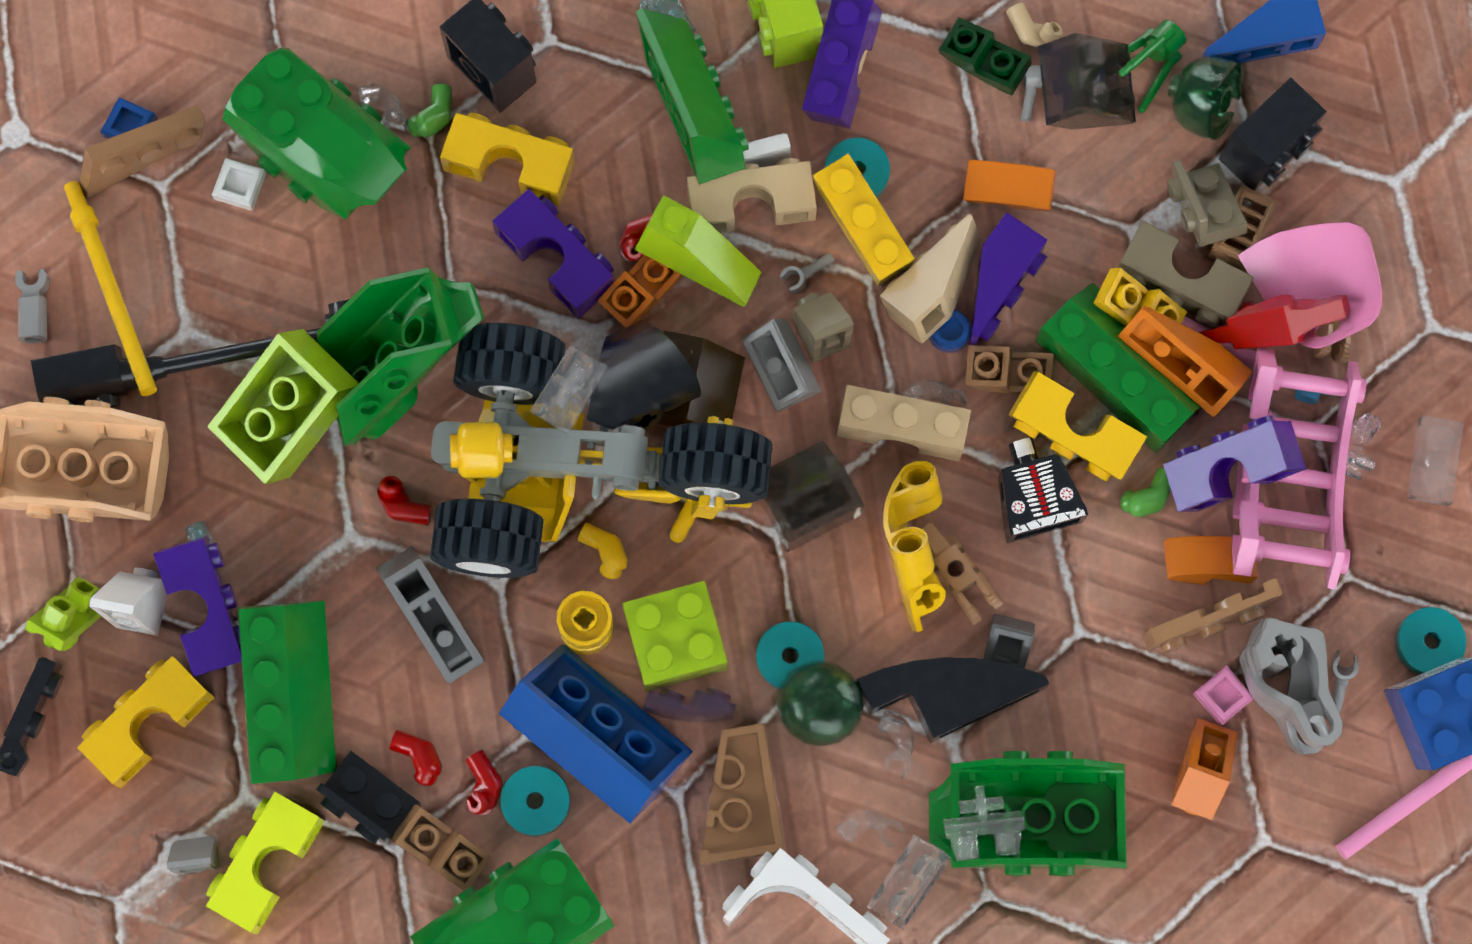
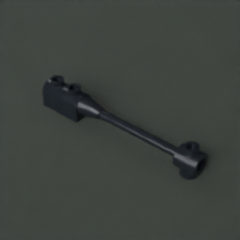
M348 300L328 304L329 313L325 314V322ZM320 328L306 330V332L318 343L316 332ZM275 337L163 358V356L145 358L155 382L167 377V374L260 357ZM115 344L30 360L38 400L43 403L44 397H57L68 400L69 405L83 404L87 400H97L109 403L112 408L121 405L119 396L128 395V392L138 389L128 359H123L121 347Z

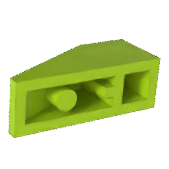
M664 195L634 249L742 307H745L762 273L700 214Z

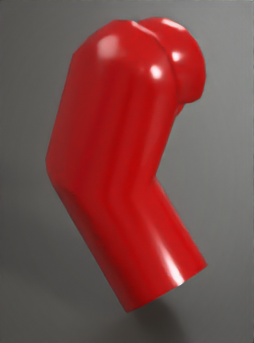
M652 214L630 221L626 225L619 243L620 253L626 260L637 261L643 257L644 254L634 249Z
M396 730L389 750L411 757L416 770L414 779L418 784L422 786L435 784L437 776L441 774L442 764L434 745L425 739Z

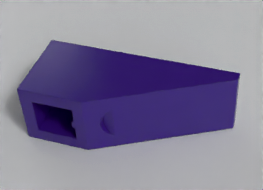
M1007 212L983 244L979 256L969 345L976 346L981 338L987 342L990 340L1001 323L996 318L1004 306L1012 309L1024 291L1020 283L1028 273L1034 277L1048 257L1043 254L1047 239Z

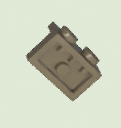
M1181 160L1172 162V178L1167 179L1168 192L1173 203H1180L1182 208L1181 219L1187 233L1193 232L1199 247L1247 234L1246 219L1219 163L1186 172Z

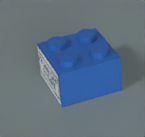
M1472 658L1456 659L1384 690L1417 770L1433 771L1472 755Z

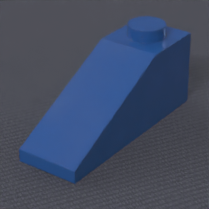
M1269 0L1206 48L1199 62L1200 70L1204 71L1317 49L1326 35L1318 1Z

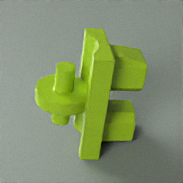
M77 577L69 584L67 589L58 596H53L41 610L28 619L25 630L30 633L43 635V642L49 648L59 651H66L72 648L77 643L79 635L102 617L89 607L91 597L99 591V588L82 577Z

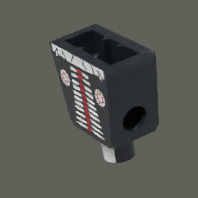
M1025 438L1009 444L1014 465L1002 469L998 476L1006 542L1011 543L1083 523L1088 516V511L1061 457L1058 454L1039 458L1033 438Z

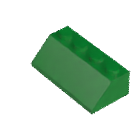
M647 9L636 11L646 64L698 184L700 185L745 169L743 152L749 150L748 142L742 127L734 128L731 119H734L735 115L728 96L720 97L717 88L721 87L715 66L713 64L706 65L703 59L707 56V52L701 35L699 33L692 34L687 20Z
M1091 283L1070 298L1041 327L1036 342L1048 353H1054L1055 360L1117 418L1147 436L1144 443L1157 454L1202 407L1118 337L1126 326L1093 304L1100 289L1094 283Z
M325 600L237 607L249 778L251 784L291 781L335 772L336 755Z

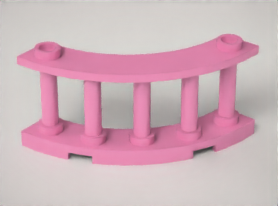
M1260 347L1257 348L1247 396L1248 400H1252L1249 419L1253 421L1261 417L1273 416V419L1277 421H1291L1296 437L1333 443L1329 472L1306 469L1277 481L1327 489L1325 516L1264 507V502H1258L1259 484H1250L1245 467L1238 461L1233 518L1239 519L1240 535L1233 534L1232 537L1233 573L1251 577L1254 561L1261 562L1262 558L1325 567L1327 588L1336 590L1340 574L1347 573L1350 563V550L1345 549L1343 536L1344 484L1356 403H1362L1364 400L1366 379L1361 378L1358 362L1349 361L1345 380L1283 371L1282 366L1277 365L1275 350ZM1280 387L1341 396L1336 426L1274 417L1273 412H1269L1272 391H1278ZM1243 424L1242 432L1249 430L1248 424ZM1261 524L1324 533V550L1265 541L1264 536H1259V527H1261Z

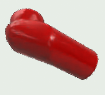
M384 477L380 481L377 495L388 516L396 521L429 526L432 505L411 502L398 477Z
M479 750L465 760L476 778L472 794L467 797L466 806L475 815H486L496 807L502 788V779L485 752Z

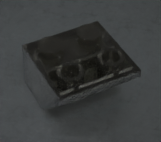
M1073 33L1038 46L1046 125L1075 130L1136 123L1135 96L1132 88L1131 72L1124 77L1119 75L1120 69L1131 60L1128 44Z
M824 441L771 466L767 497L760 500L787 553L861 516L864 508V503L845 467Z

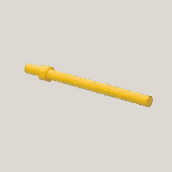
M78 181L68 182L64 185V190L72 209L70 213L75 231L81 233L140 394L142 396H150L157 391V387L96 227L99 225L94 208L87 204L80 183Z

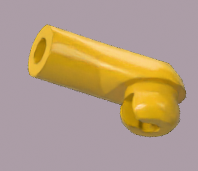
M586 522L579 534L578 541L599 551L603 562L599 570L604 577L612 580L618 579L622 574V570L626 569L628 561L621 540L616 535Z

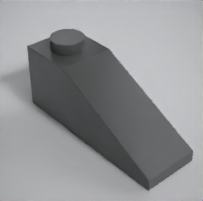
M412 546L376 568L448 684L484 662Z

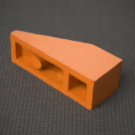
M1146 305L1141 308L1118 335L1123 342L1213 418L1240 390L1253 372L1221 344Z

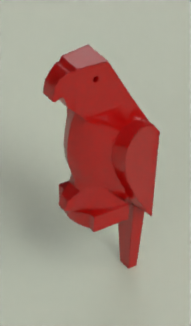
M1289 294L1279 295L1254 304V301L1244 302L1238 308V313L1226 319L1227 325L1198 333L1217 343H1233L1234 349L1294 345L1304 341L1305 334L1312 328L1346 318L1350 311L1347 295H1336L1319 300L1305 298L1295 300Z

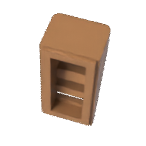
M1240 185L1235 195L1237 203L1243 215L1258 221L1259 224L1256 227L1247 223V232L1253 235L1252 239L1242 235L1229 239L1248 249L1262 240L1278 201ZM1243 199L1264 207V213L1261 214L1241 205ZM1225 240L1213 243L1207 258L1214 261L1219 259L1246 273V269L1237 256L1243 251L1224 243Z

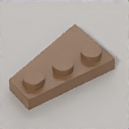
M193 106L85 147L79 182L85 198L88 199L179 149H185L195 144L202 136L205 116L199 106Z
M1277 578L1262 583L1263 586L1248 597L1244 593H1237L1214 604V609L1206 612L1205 608L1197 609L1150 628L1143 635L1148 650L1152 651L1161 647L1163 654L1186 646L1185 638L1200 633L1202 639H1206L1226 631L1225 623L1240 619L1241 624L1244 625L1266 616L1264 609L1283 594Z
M764 723L721 730L699 866L763 856L766 851L775 854L780 848L785 851Z

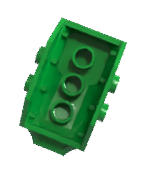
M279 48L265 55L235 87L225 106L222 120L259 157L257 163L266 173L273 178L280 174L290 183L287 186L288 189L299 200L307 203L310 199L320 208L344 220L359 206L376 205L407 170L404 155L411 147L380 122L382 117L367 103H363L361 106L350 98L352 94L344 84L336 78H333L331 81L327 80L289 48Z
M429 267L369 280L316 332L318 344L359 383L336 405L338 412L337 421L344 446L356 444L362 437L370 440L381 437L415 405L418 398L417 384L460 340L484 319L475 287L470 282H454L440 278Z
M1028 751L1003 752V758L950 763V775L937 789L929 793V844L943 851L951 859V868H1004L1005 876H1031V868H1049V876L1060 877L1075 876V869H1127L1125 764L1073 758V752L1049 751L1047 752V758H1029Z
M556 838L513 867L511 862H507L488 875L492 882L480 890L476 891L475 887L471 886L452 899L455 905L453 908L412 934L410 938L413 944H592L615 925L559 839Z

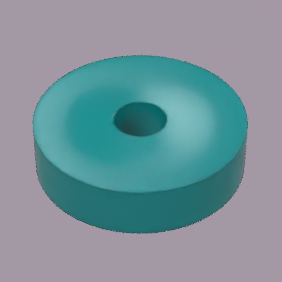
M849 138L835 145L827 156L825 168L849 153L856 166L864 170L863 177L876 198H878L886 189L890 176V163L885 151L875 142L865 138Z
M1426 607L1414 611L1403 619L1396 631L1395 648L1401 662L1409 670L1420 675L1456 659L1463 658L1466 650V635L1459 620L1451 613L1436 607ZM1426 635H1431L1436 639L1437 646L1435 649H1430L1425 645L1424 638Z
M782 622L772 626L761 637L756 651L757 667L762 678L772 687L782 691H798L808 687L819 676L824 663V648L818 635L808 626L798 622ZM789 649L794 650L798 654V660L792 664L786 663L782 658L783 652Z
M530 766L518 770L506 781L501 792V810L506 821L517 832L532 837L545 836L557 830L565 821L570 809V795L566 784L557 773L545 767ZM532 794H540L543 797V804L538 809H532L527 804L528 798Z

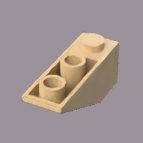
M968 214L958 224L952 225L941 240L929 251L923 252L917 258L915 264L902 276L891 281L886 290L880 295L888 317L921 344L952 317L981 240L973 216Z

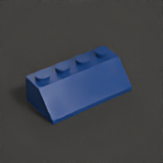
M564 644L560 645L518 682L499 712V715L507 720L516 730L525 735L544 751L547 756L556 761L630 824L655 799L693 752Z

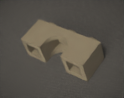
M1142 220L1118 268H1122L1148 290L1160 289L1187 312L1195 315L1198 323L1210 329L1227 325L1226 319L1236 313L1254 277L1219 259L1215 260L1208 274L1198 279L1183 277L1175 270L1172 263V254L1179 239Z

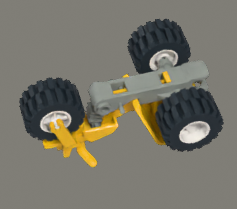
M481 323L475 326L458 342L453 383L457 388L469 395L484 399L483 410L478 422H496L502 428L503 437H512V463H504L503 472L497 478L467 479L470 481L468 499H453L438 504L436 507L430 559L440 566L466 574L499 578H517L536 573L541 542L558 541L574 499L576 476L593 479V499L600 497L602 480L613 482L614 493L629 499L667 504L685 499V504L669 534L670 539L675 543L683 542L696 517L713 519L719 511L727 510L728 507L750 508L752 502L767 497L772 441L755 431L733 426L732 419L725 418L724 421H719V417L712 416L708 418L707 423H686L668 428L664 433L663 448L647 447L648 438L644 436L645 429L637 426H620L619 432H608V428L601 425L599 431L582 430L584 413L577 400L573 397L558 398L565 354V343L559 338L543 330L524 325ZM443 421L438 423L433 431L431 457L438 464H442L443 468L450 473H458V469L451 468L450 434H457L459 425L466 422ZM581 443H586L587 449L594 450L595 445L604 446V452L580 450Z

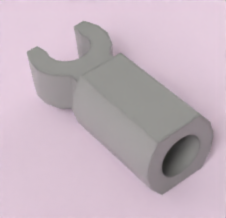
M39 269V279L34 285L26 284L27 277L23 270H17L15 275V283L22 292V296L18 298V340L23 343H45L47 341V299L43 297V294L48 291L50 278L44 269Z

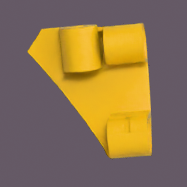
M927 461L911 462L900 470L888 492L883 510L885 536L904 608L912 631L917 633L923 631L920 617L938 609L946 598V591L933 571L935 564L927 533L918 527H907L908 521L936 510L943 500L935 466Z

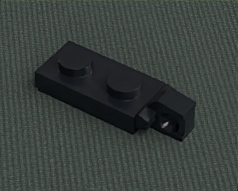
M44 657L38 659L4 733L5 739L0 748V771L19 777L29 762L30 758L26 750L29 737L36 739L46 718V715L41 714L47 698H55L63 682L64 676L59 674L62 666Z

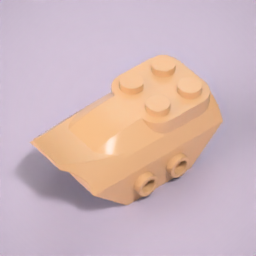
M44 397L43 403L28 401L0 409V509L26 511L27 516L39 519H51L52 513L68 514V519L78 522H93L94 516L151 521L156 517L164 499L169 464L168 433L165 422L111 408L109 403L97 400H87L84 406L69 405V401L62 398Z

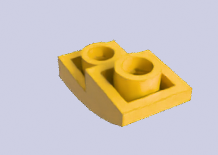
M1110 268L1093 303L1125 326L1128 325L1144 305L1182 324L1187 313L1185 309L1160 289L1148 290L1122 268Z

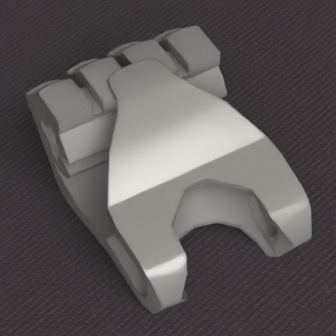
M1276 618L1260 619L1259 623H1256L1252 629L1248 643L1239 658L1249 692L1258 705L1276 720L1286 742L1295 753L1299 755L1316 754L1323 747L1330 746L1342 734L1343 725L1328 688L1325 637L1320 630L1314 627H1304L1279 621ZM1289 668L1290 677L1287 695L1270 687L1263 680V678L1270 679L1276 674H1281ZM1324 718H1326L1330 724V732L1328 730ZM1297 731L1306 744L1299 740Z

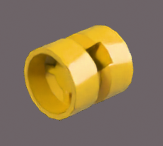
M578 591L570 594L560 604L557 610L556 622L563 643L571 651L581 655H592L601 652L609 645L613 637L614 622L609 604L602 596L592 591Z

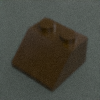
M663 330V333L675 344L695 372L700 384L701 396L670 411H663L661 419L656 424L674 427L686 423H707L708 418L712 416L719 417V421H724L725 418L732 419L745 357L705 338Z

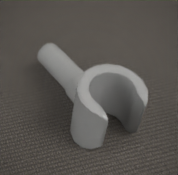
M1047 65L1031 66L1024 76L1025 99L1020 118L1023 122H1030L1036 88H1048L1049 70Z
M828 253L801 269L796 266L786 267L781 272L780 279L784 281L791 275L800 276L799 283L792 286L789 292L792 294L801 293L806 287V280L834 262V258L831 253Z
M1340 650L1336 651L1332 657L1333 672L1336 675L1333 701L1339 713L1342 711L1349 679L1356 676L1359 670L1356 653H1354V662L1350 667L1343 668L1338 665Z

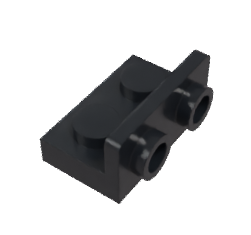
M352 751L349 752L326 784L321 783L316 789L325 796L320 803L322 806L340 819L345 813L349 814L359 822L354 830L374 845L380 838L390 845L392 842L390 840L412 807L415 804L418 806L421 804Z

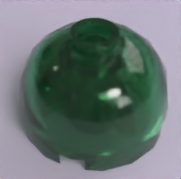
M1209 56L1195 59L1183 69L1181 74L1174 75L1169 85L1168 95L1172 98L1174 116L1186 131L1198 137L1218 140L1225 133L1235 114L1231 111L1227 112L1232 98L1239 100L1241 96L1244 78L1242 65L1227 58Z
M823 660L810 661V663H805L799 668L796 667L790 671L779 687L776 702L780 719L788 733L804 744L819 747L837 744L849 737L860 723L864 707L861 688L853 675L838 664Z

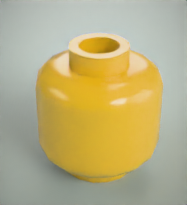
M496 422L462 423L457 429V434H450L451 468L458 469V473L462 478H497L503 472L504 463H512V437H503L502 428Z

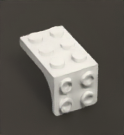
M781 848L774 856L766 851L751 869L750 875L754 878L746 890L738 885L722 905V909L727 912L723 917V922L730 927L745 908L758 897L772 892H787L799 896L808 902L856 944H887L890 941L883 934L887 927L878 918L868 911L861 916L849 906L853 898L835 883H832L829 888L816 878L819 870L800 854L793 859Z

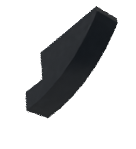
M943 657L915 660L886 667L857 678L855 686L869 715L908 698L929 742L932 743L1045 690L1050 683L1045 675L1004 662L978 658Z

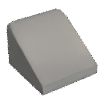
M215 837L177 840L171 845L167 869L173 873L184 874L216 870V867H219Z

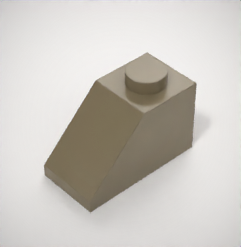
M831 292L820 296L819 293H813L797 302V307L793 308L792 321L812 363L850 347L854 323Z

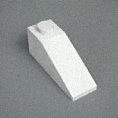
M134 568L133 574L119 571L91 597L89 607L118 629L158 636L168 595L166 594L162 579H158V572L144 568Z

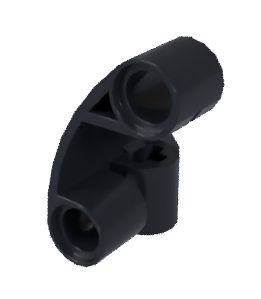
M640 321L605 337L594 379L587 420L611 430L625 424L641 427L646 431L661 419L663 411H670L701 396L698 378L683 354L661 330L651 323Z

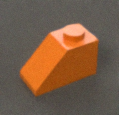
M1197 717L1175 780L1171 806L1180 808L1188 814L1199 815L1213 820L1230 783L1238 732Z

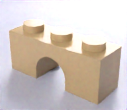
M788 158L776 162L774 166L759 167L758 164H745V169L700 185L695 174L694 176L687 177L690 209L705 218L719 233L735 231L734 209L740 201L751 197L760 198L769 204L773 211L775 226L815 221L817 205L810 161L800 162L799 159Z
M847 385L837 437L876 445L880 440L901 441L916 446L920 454L959 461L964 450L971 410Z

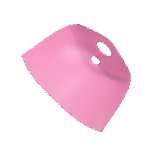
M1350 222L1323 223L1281 231L1258 241L1237 255L1247 273L1254 277L1252 281L1264 301L1286 294L1292 295L1295 300L1304 298L1319 300L1336 295H1347L1350 311L1346 318L1339 320L1340 326L1330 335L1319 337L1316 336L1319 326L1312 328L1305 334V340L1298 342L1306 347L1317 349L1340 341L1370 326L1380 313L1382 306L1380 276L1371 239L1361 226Z

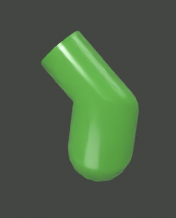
M435 84L432 86L431 106L422 110L417 115L411 116L408 121V130L414 137L423 136L427 138L448 126L451 119V86L447 84Z
M1157 468L1149 488L1136 492L1132 490L1126 491L1120 499L1121 509L1126 513H1131L1134 517H1144L1161 511L1171 491L1165 469Z

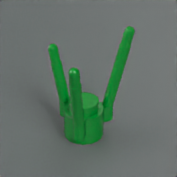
M1164 20L1155 29L1149 28L1139 38L1103 60L1102 66L1107 68L1144 45V49L1120 69L1119 75L1121 77L1126 76L1148 57L1156 62L1165 60L1164 65L1140 103L1138 112L1144 113L1172 67L1182 58L1178 50L1186 43V36L1182 29L1173 21Z

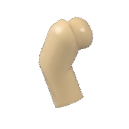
M1024 3L1013 5L1006 11L1018 38L1023 44L1047 50L1057 46L1058 41L1063 36L1061 26L1054 21L1051 23L1047 22L1044 25L1034 23Z

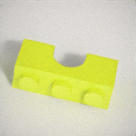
M274 792L270 799L264 797L259 803L252 817V820L256 821L255 825L247 837L241 835L236 841L229 855L233 859L225 875L222 873L217 874L206 893L210 897L206 907L258 935L280 896L266 889L261 883L259 867L266 855L276 850H287L303 859L325 823L320 817L277 792Z

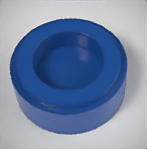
M954 310L952 317L929 337L931 343L938 350L946 353L961 350L967 344L971 334L970 322L962 312Z

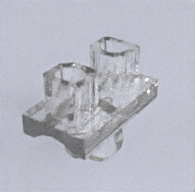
M570 345L530 412L568 435L608 370V366Z
M984 786L974 787L975 799L959 801L960 814L977 812L978 816L943 820L946 839H950L955 858L958 861L979 857L977 835L994 834L996 855L1020 853V830H1025L1024 816H1022L1021 810L988 814L987 811L1004 809L1002 796L985 798Z

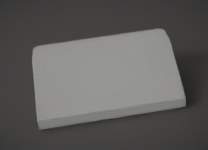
M773 319L741 339L776 412L785 410L821 392V388L787 320Z

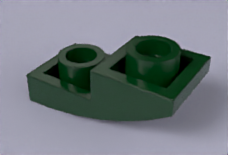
M958 17L938 49L942 56L964 71L1011 96L1032 64L1030 55L996 41L994 32Z

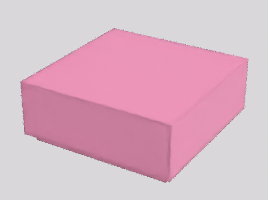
M1227 665L1193 693L1195 698L1220 726L1254 699L1248 689Z

